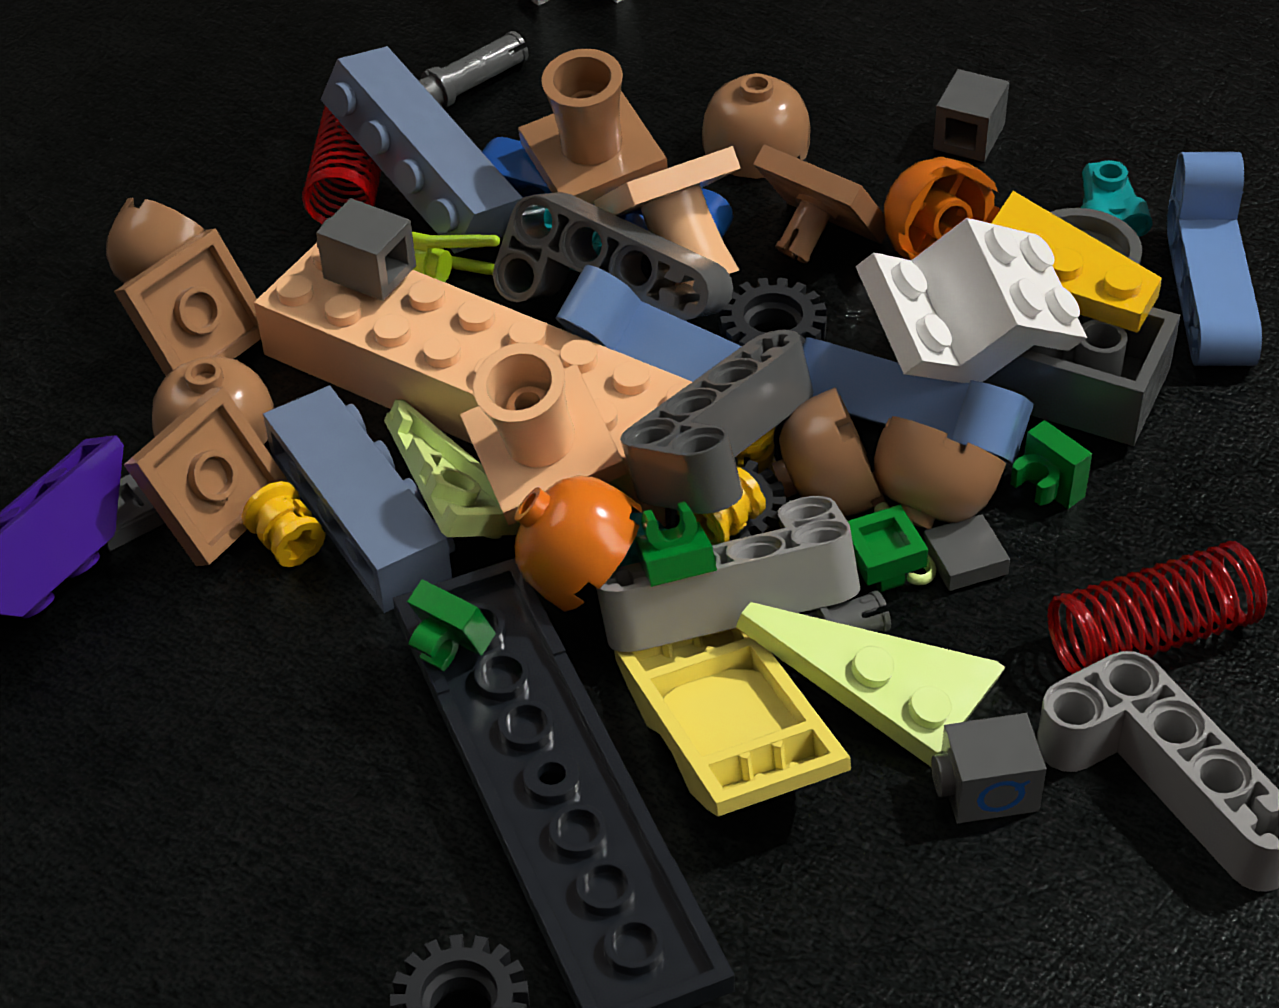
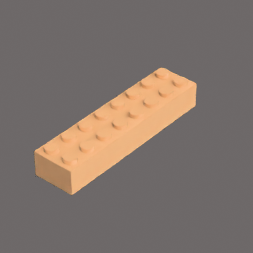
M317 243L254 302L264 355L389 409L392 408L395 400H405L438 429L471 444L473 443L460 414L479 406L474 397L473 382L482 362L496 350L514 343H535L550 349L558 356L564 369L577 364L623 459L627 474L607 483L641 505L642 513L643 511L652 510L656 520L664 527L670 522V508L646 504L637 498L620 438L626 429L692 383V381L415 270H412L384 301L324 279Z

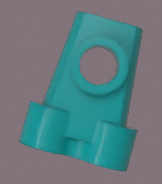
M1110 160L1088 163L1082 171L1084 198L1081 208L1102 211L1121 219L1136 232L1138 237L1148 233L1153 224L1148 205L1144 199L1136 197L1127 177V168L1120 162Z

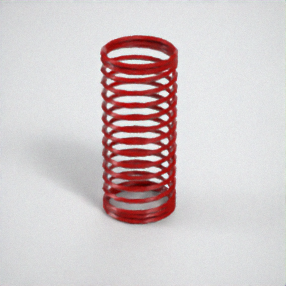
M324 106L302 194L305 210L311 218L320 224H323L327 218L316 212L312 204L326 215L333 216L335 213L319 205L312 193L328 207L339 210L341 206L329 203L321 197L314 185L325 196L341 203H346L349 199H342L331 195L321 187L319 182L331 191L343 195H361L365 193V196L354 200L365 201V204L374 206L382 171L360 145L343 141L351 140L357 142L351 135L345 133L348 132L345 127ZM342 148L354 149L361 153L351 152ZM342 156H349L358 160H350ZM341 163L347 164V165H351V166H355L356 168H350V167L341 165ZM327 178L331 182L344 187H355L362 190L344 191L331 186L324 179ZM334 178L345 179L353 183H345Z
M1227 541L1226 543H1221L1218 547H1208L1205 551H1195L1192 555H1182L1179 559H1169L1166 563H1156L1152 568H1142L1139 572H1129L1126 576H1116L1112 581L1103 580L1099 585H1088L1085 590L1075 589L1071 594L1062 593L1060 596H1054L1048 608V627L1059 659L1064 667L1071 674L1082 670V668L1078 666L1072 657L1063 636L1059 613L1061 603L1067 606L1066 624L1074 652L1080 663L1086 668L1105 658L1104 649L1108 656L1118 653V646L1121 651L1132 652L1133 643L1140 654L1153 657L1157 651L1166 653L1171 647L1180 648L1184 642L1193 644L1198 638L1206 640L1211 634L1220 635L1224 629L1233 631L1237 626L1246 627L1248 624L1258 623L1265 614L1267 589L1258 563L1249 550L1236 541ZM1228 549H1231L1239 556L1250 575L1255 592L1254 614L1253 596L1248 579L1239 563L1231 554L1226 552ZM1224 556L1234 566L1242 581L1247 597V614L1240 608L1234 582L1224 567ZM1206 558H1208V559H1210V560L1212 561V563H1211L1212 572H1211V570L1205 565ZM1193 562L1199 565L1198 575L1192 569ZM1180 566L1186 570L1185 580L1178 573ZM1167 571L1172 574V585L1165 578ZM1204 572L1214 587L1219 601L1221 620L1210 602L1206 590ZM1153 576L1159 579V590L1152 583ZM1191 577L1202 595L1208 624L1196 604ZM1140 579L1146 583V595L1139 588ZM1178 582L1188 598L1193 613L1194 627L1187 618L1181 603ZM1127 584L1133 589V601L1125 592ZM1165 587L1175 604L1181 632L1169 610ZM1113 589L1119 592L1120 607L1112 597ZM1091 591H1095L1094 596L1090 594ZM1152 592L1161 607L1166 623L1167 635L1161 627L1155 612ZM1100 593L1106 598V611L1099 602ZM1078 595H1081V600L1077 599L1076 597ZM1139 597L1148 613L1153 638L1142 617ZM1086 598L1090 599L1093 603V616L1085 606ZM1126 603L1134 617L1138 629L1139 641L1131 627L1126 609ZM1113 609L1117 617L1119 618L1125 636L1126 646L1122 641L1117 626L1115 624ZM1072 614L1082 633L1086 648V659L1080 650L1075 636ZM1100 615L1106 624L1111 639L1112 649L1108 644L1104 631L1102 629ZM1227 617L1233 621L1231 624H1226ZM1214 621L1219 625L1217 629L1213 628ZM1200 624L1206 629L1204 633H1199ZM1187 629L1193 634L1191 637H1186ZM1173 632L1180 638L1177 642L1172 641ZM1160 636L1166 642L1164 646H1159ZM1146 639L1151 646H1153V648L1150 651L1145 649Z

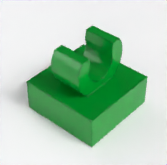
M1044 420L1027 432L1025 453L1013 463L1010 484L1017 488L1028 480L1036 486L1035 503L1042 506L1056 500L1069 509L1085 498L1092 453Z
M685 501L677 503L680 515L678 525L675 528L663 531L658 529L659 526L652 510L643 511L641 524L646 535L635 537V544L639 562L651 587L717 571L713 546Z
M901 505L847 521L851 529L857 569L867 586L876 583V588L881 593L904 585L906 573L927 567L928 548Z
M421 579L407 601L422 621L413 632L409 645L422 652L419 657L422 661L441 671H445L452 663L459 645L482 656L496 635L478 607Z

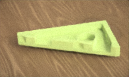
M395 400L390 413H387L384 421L441 533L446 537L484 536L491 539H500L502 535H516L521 524L516 522L508 525L482 464L405 400Z
M750 602L742 611L736 628L930 767L932 756L941 754L944 725L966 722L1005 669L1002 664L994 660Z

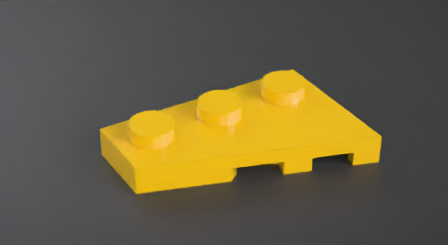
M1012 191L991 224L1037 234L1049 245L1055 259L1052 266L1062 286L1077 301L1080 315L1138 333L1159 296L1162 277Z

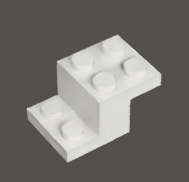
M965 218L912 260L873 252L856 266L905 375L959 383H970V380L983 382L1033 345L1069 351L1087 338L1078 319L1080 315L1078 303L1072 294L1062 286L1052 266L1055 259L1051 248L1039 235Z

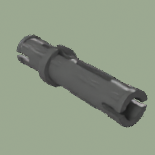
M510 31L503 37L442 69L435 66L424 71L421 79L418 81L440 106L445 109L455 103L456 96L517 64L527 61L529 57L528 48L525 47L517 52H514V50L509 51L525 43L520 34Z

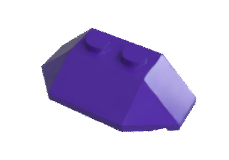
M117 435L83 440L65 458L0 511V617H21L26 619L44 610L55 598L52 590L67 577H76L95 565L100 559L98 550L115 536L124 448Z

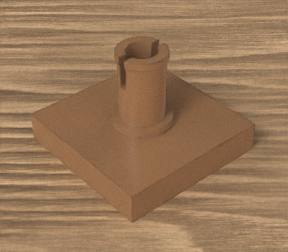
M763 145L753 165L787 204L797 208L781 239L775 245L780 252L792 259L798 256L797 260L799 262L807 264L828 221L882 244L887 234L884 225V214L862 185L770 146Z
M216 228L203 231L114 291L165 376L181 364L198 358L219 356L234 359L261 340L254 306L257 298Z
M224 386L209 389L124 464L196 566L210 565L247 530L243 525L241 516L245 504L254 493L270 483L279 481L290 483Z

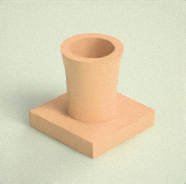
M733 146L626 182L594 201L595 206L618 217L641 209L648 231L720 264L729 274L739 271L737 264L721 238L701 189L741 169ZM694 280L676 283L675 285L686 283L693 286Z
M527 342L514 343L502 347L482 362L473 382V393L479 406L461 413L460 416L508 525L518 522L515 520L518 507L525 497L537 487L546 491L555 482L578 475L595 477L607 483L627 474L623 459L577 364L564 369L562 362L553 351L542 345Z

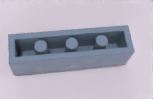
M386 46L337 59L321 101L438 235L481 234L497 235L499 238H502L506 232L511 213L517 202L522 199V196L391 49ZM450 248V249H451V250L453 251V253L455 254V253H458V252H461V251H464V250H467V249H470V248Z
M329 385L263 413L272 458L288 481L298 490L301 499L384 613L394 609L393 597L414 591L421 579L431 584L452 579L449 554L455 551L453 537H446L441 533L435 519H432L425 510L423 498L412 479L402 480L398 475L386 445L381 440L372 441L367 434L361 414L352 403L345 406Z

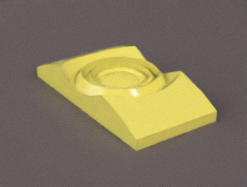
M738 628L641 651L619 652L614 650L616 662L647 727L659 733L671 750L689 792L708 811L716 816H722L851 770L850 756L774 655Z

